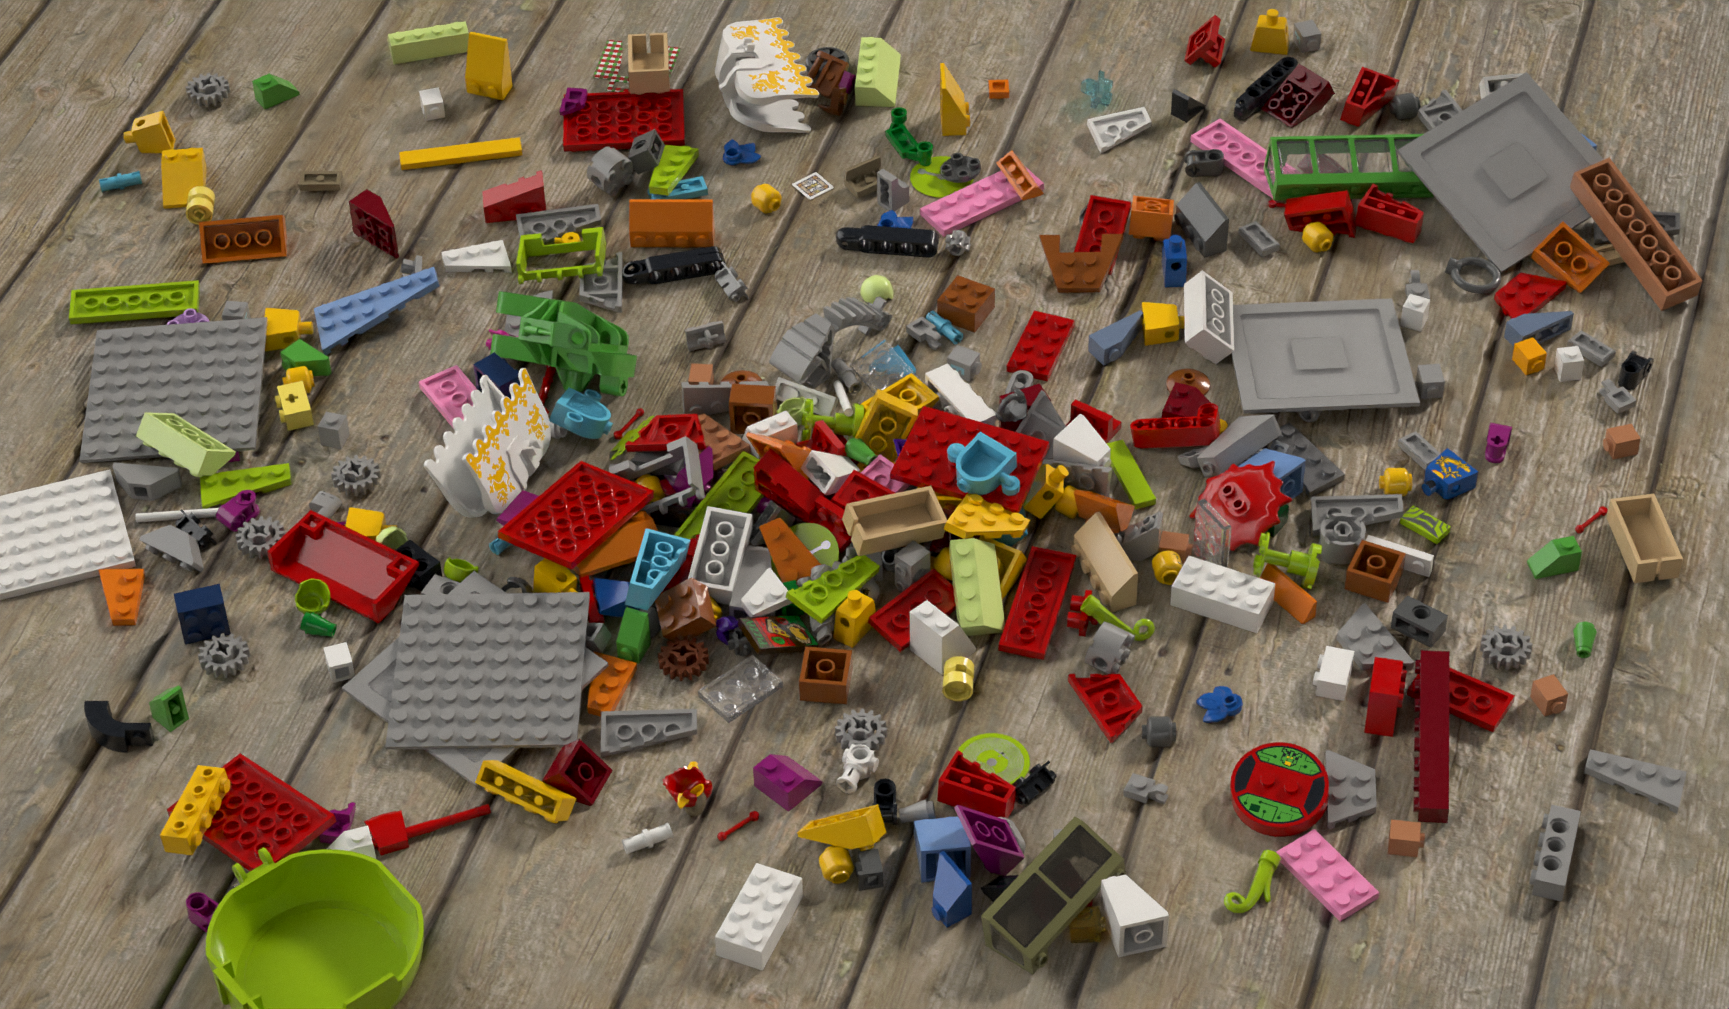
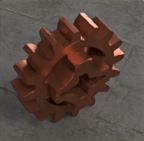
M684 636L683 640L675 637V642L672 643L668 640L666 641L667 647H660L661 652L658 653L659 669H663L664 675L670 674L672 680L676 676L679 677L680 681H683L684 677L692 680V675L700 677V670H707L706 665L709 664L708 648H704L703 642L697 644L696 638L689 641L687 636Z

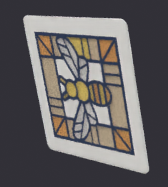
M817 172L792 184L809 200L834 188Z

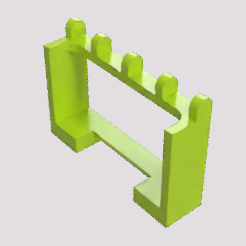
M603 227L582 229L583 241L544 245L541 233L521 235L516 261L519 285L529 280H537L540 283L543 279L558 278V281L563 280V277L578 276L579 278H584V275L597 274L598 277L602 276L607 245ZM596 250V262L592 265L526 271L528 257Z

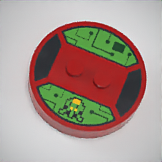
M1273 742L1253 748L1237 762L1231 775V802L1235 813L1245 825L1264 835L1287 837L1302 833L1320 820L1328 805L1329 780L1324 765L1312 752L1296 744Z

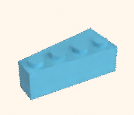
M645 529L625 605L643 610L650 608L685 562L690 539Z

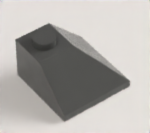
M771 500L753 525L750 543L754 546L765 543L759 526L780 517L790 528L796 525L794 521L797 518Z

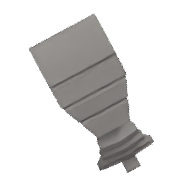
M847 297L846 300L843 298L839 299L838 303L833 302L831 307H824L825 318L814 314L805 319L804 322H800L793 326L792 329H789L776 346L769 363L800 385L806 382L813 388H816L829 379L833 341L836 332L855 325H860L858 330L868 336L872 328L878 331L884 330L893 317L883 310L887 301L881 297H876L873 304L869 302L865 304L856 298Z

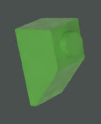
M270 73L252 81L255 100L264 109L300 95L299 91L290 81Z
M298 339L280 352L281 364L285 371L289 368L306 366L308 370H312L313 376H327L332 373L329 357L301 339Z
M1574 536L1553 539L1527 560V564L1535 579L1579 571L1582 550Z
M626 607L616 641L618 658L636 662L637 664L640 663L651 645L648 613Z
M179 685L165 690L149 702L152 718L169 732H172L189 720L183 691Z

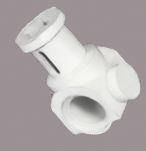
M852 744L849 749H846L842 757V762L845 763L843 766L844 773L841 777H838L836 781L837 787L845 793H854L857 790L858 781L868 778L871 772H875L878 767L879 759L874 757V751L862 744Z

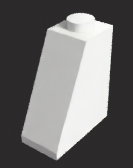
M811 450L800 468L825 495L836 493L853 470L860 472V469L849 457Z

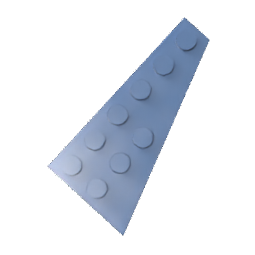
M431 267L314 308L324 355L331 353L330 349L340 344L342 346L348 342L347 339L354 334H362L389 317L388 314L395 309L402 310L406 307L405 303L410 300L420 299L438 288L440 285L435 268Z

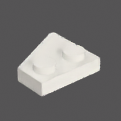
M768 568L741 599V606L749 617H762L792 602L786 598L787 588L771 568Z

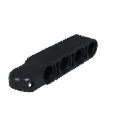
M1284 57L1252 83L1237 98L1234 107V117L1239 120H1245L1253 113L1260 112L1265 103L1297 67L1298 61L1293 57Z
M865 225L861 228L843 227L836 233V243L844 250L926 258L934 257L937 254L940 238L939 234L934 230Z
M717 246L651 256L643 260L627 263L622 269V278L628 284L646 282L649 284H661L715 275L716 271L725 268L721 263H725L722 250Z

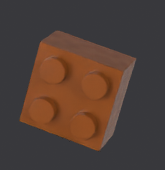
M957 275L937 300V314L944 319H948L952 322V325L975 333L995 308V288Z
M732 384L729 398L730 431L732 433L744 434L747 426L777 414L776 386Z
M1362 540L1347 569L1344 589L1389 603L1403 574L1406 553Z
M693 577L661 593L655 600L662 635L672 642H675V637L683 640L684 636H687L688 640L716 626L708 587Z
M805 647L799 679L800 701L847 704L853 671L852 650Z

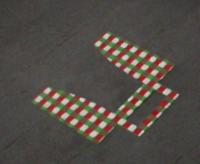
M607 40L593 78L610 80L606 91H630V89L614 87L615 82L629 83V77L617 76L622 59V41ZM668 46L669 78L681 48Z

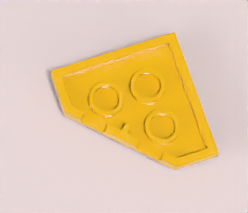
M967 493L947 520L943 530L963 539L973 538L974 535H983L984 539L1001 538L1003 534H1011L1012 538H1021L1028 528L1030 520L1020 513L1005 510L1000 504H991L978 494Z

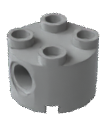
M605 147L599 150L592 158L594 162L592 167L588 165L587 168L588 179L610 196L616 195L621 187L629 185L634 178L632 174V161L615 148Z
M1334 513L1329 515V519L1322 521L1319 545H1322L1321 555L1324 562L1328 564L1351 563L1361 541L1365 540L1366 536L1365 524L1362 521L1361 523L1357 521L1356 516L1348 513Z
M1103 622L1093 638V645L1089 646L1085 663L1106 674H1118L1121 668L1119 663L1121 661L1126 662L1131 652L1128 648L1133 643L1135 635L1111 623Z

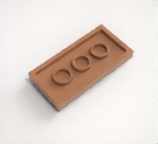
M705 413L698 414L706 448L708 446L712 448L714 471L735 461L742 451L748 454L751 453L750 445ZM698 449L699 454L705 449Z

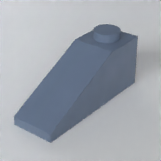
M1140 310L1090 334L1088 351L1102 365L1120 358L1141 331L1143 312Z
M1572 311L1520 315L1506 322L1504 338L1513 346L1515 343L1532 337L1540 344L1571 330L1574 313Z

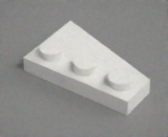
M1145 107L1088 119L1087 126L1101 154L1151 127V119Z
M503 240L441 252L446 272H472L474 269H485V272H493L494 269H504V273H512Z

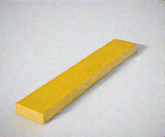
M520 137L399 152L401 170L523 155Z

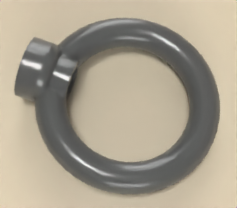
M1451 257L1445 273L1451 275L1457 286L1471 293H1489L1497 289L1501 283V274L1498 268L1493 263L1478 257H1465L1460 260ZM1468 265L1480 266L1491 273L1493 280L1487 285L1468 283L1460 276L1461 269Z

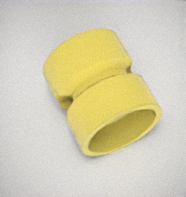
M197 186L189 191L186 218L191 223L199 225V222L212 220L215 194L211 189Z
M955 656L949 658L944 663L942 693L946 698L953 701H964L972 696L974 664L970 659Z

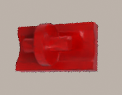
M1085 590L1084 596L1072 595L1070 610L1081 613L1068 612L1067 627L1079 629V636L1086 637L1089 621H1091L1092 625L1099 623L1092 616L1080 610L1085 599L1092 595V590Z

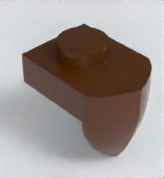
M834 87L831 104H818V107L831 115L840 116L848 100L847 88Z

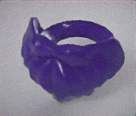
M733 616L723 617L715 621L717 627L716 635L726 645H728L729 631L739 627L737 625L738 621Z

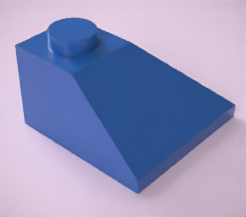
M594 578L593 584L599 614L623 618L626 607L639 610L625 605L630 582Z
M942 851L939 854L933 891V907L931 910L935 919L941 920L947 928L972 915V883L946 852Z

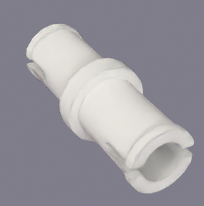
M665 823L651 830L644 829L641 834L623 839L622 844L626 854L629 855L645 847L650 849L653 847V844L673 838V833L670 825Z

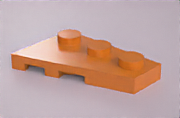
M780 517L759 526L782 583L795 580L797 583L800 578L811 577V569L821 565Z
M98 569L113 626L136 625L145 579L144 569Z
M594 651L593 653L608 662L609 665L590 682L588 713L601 717V711H615L637 671V663Z

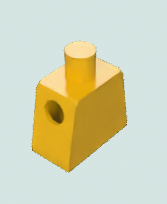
M1269 9L1267 15H1260L1258 17L1250 51L1288 54L1290 39L1287 19L1285 17H1278L1279 12L1276 9Z
M164 111L136 118L133 122L132 130L124 132L125 143H136L141 153H162L164 150L174 149L176 139Z
M1142 302V329L1145 346L1177 341L1179 339V329H1185V317L1178 316L1177 306L1175 304Z
M265 308L264 317H267L268 320L265 351L285 349L298 339H301V335L313 334V322H301L298 310Z
M1044 464L1040 467L1023 503V509L1039 519L1043 518L1063 495L1064 479L1069 475L1068 470L1062 465L1053 468L1049 464Z
M349 507L345 527L376 541V537L383 529L391 526L398 528L397 525H386L383 512Z
M545 558L534 566L533 593L577 592V578L566 567Z
M851 590L848 593L847 599L836 610L833 639L853 648L872 628L868 624V619L876 612L874 600L858 590Z

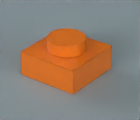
M1008 79L988 80L989 99L1009 98Z

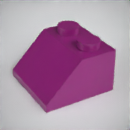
M710 446L699 454L705 496L711 489L710 484L713 479V452ZM686 466L678 472L672 487L676 493L691 488L688 485ZM696 495L689 497L685 507L693 508L695 505L698 506L703 499L699 500Z
M769 754L753 767L754 787L788 812L822 785V781L789 756Z

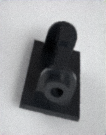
M669 505L667 506L668 513L662 514L659 509L650 513V517L653 518L655 524L680 528L695 508Z
M182 509L180 510L184 516L175 522L176 528L198 540L200 550H205L210 541L215 545L217 544L211 538L214 533L205 525L200 527L201 521L192 512L187 515Z
M1047 761L1042 766L1038 763L1028 772L1030 775L1026 779L1021 776L1012 784L1016 787L1015 795L1019 804H1027L1039 794V791L1034 787L1035 785L1042 792L1055 782V772L1049 771L1046 768L1050 761Z

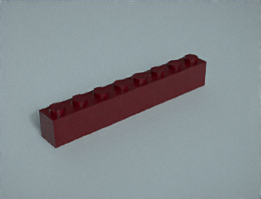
M1421 650L1420 660L1415 659V674H1419V679H1415V693H1419V698H1415L1414 712L1419 713V718L1414 720V732H1419V737H1414V752H1419V755L1414 757V772H1418V777H1414L1413 791L1418 792V797H1414L1413 812H1418V822L1448 823L1450 651Z

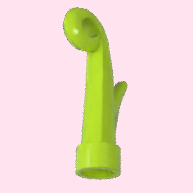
M1089 595L1080 608L1081 611L1096 619L1100 625L1103 622H1108L1135 635V641L1147 640L1155 631L1154 624L1149 619L1138 620L1134 628L1131 629L1100 604V600L1093 595ZM1141 626L1148 627L1145 632L1139 633Z
M1264 850L1258 860L1259 866L1246 899L1236 892H1230L1225 895L1224 905L1230 912H1247L1259 900L1262 893H1264L1265 901L1267 903L1270 902L1272 876L1281 861L1280 856L1272 850ZM1232 900L1238 901L1239 904H1235Z

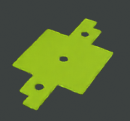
M650 416L647 420L643 421L637 429L629 430L611 450L618 451L610 460H614L617 456L621 455L626 450L625 443L627 441L634 442L639 437L638 432L654 416Z

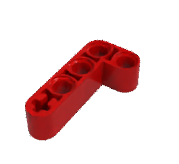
M1207 403L1199 407L1197 416L1137 419L1130 424L1133 445L1136 448L1207 446L1219 437L1221 424L1218 406L1213 403Z

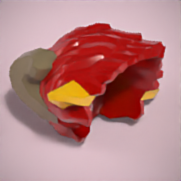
M692 761L688 767L678 768L674 773L665 776V779L662 781L680 809L684 807L688 815L699 816L705 808L706 800L710 797L713 786L712 782L707 780L701 770H699L698 763Z

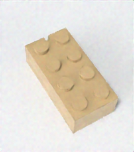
M650 33L651 53H647L646 34L628 35L630 93L641 95L649 92L661 94L670 91L667 33Z
M932 486L847 503L842 521L849 536H852L851 541L858 556L904 547L912 541L922 543L943 538L945 533L943 529L947 519Z
M1655 494L1610 499L1607 520L1633 582L1654 581L1655 577H1658V580L1679 578L1683 558Z

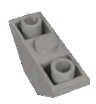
M113 463L116 481L131 499L154 501L180 488L182 485L179 468Z
M1159 511L1152 516L1149 515L1135 525L1132 524L1120 533L1114 534L1130 560L1142 561L1158 553L1162 534L1163 513Z
M168 525L142 535L139 539L146 544L145 549L157 555L158 552H161L164 559L175 563L177 560L181 562L179 566L190 572L195 569L202 573L204 567L198 540L188 533Z

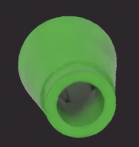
M851 438L845 445L847 457L865 465H869L878 457L860 438Z
M1579 622L1573 629L1576 654L1581 658L1591 656L1597 634L1595 626L1590 622Z

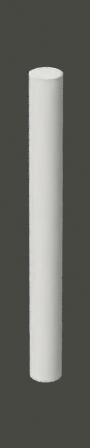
M836 380L833 386L844 414L849 417L853 414V410L841 381Z
M219 508L183 511L187 515L192 512L197 518L216 517V512ZM181 511L137 513L135 517L136 522L178 520L184 514Z

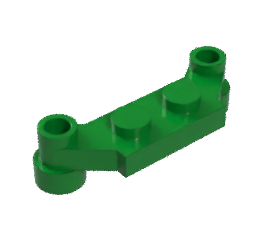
M902 107L892 109V123L890 128L885 130L886 138L902 159L915 160L922 166H929L932 163V143L927 141L917 143L906 128L907 110Z

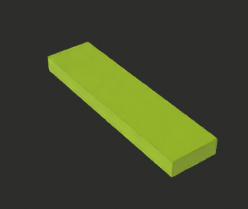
M1124 440L1106 443L1111 449V467L1132 505L1135 506L1134 509L1155 505L1156 497Z

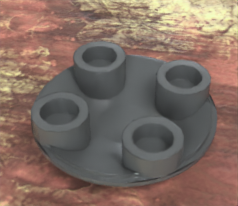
M953 153L951 158L940 167L941 176L945 180L954 183L970 181L977 177L981 171L978 158L963 156L962 153Z

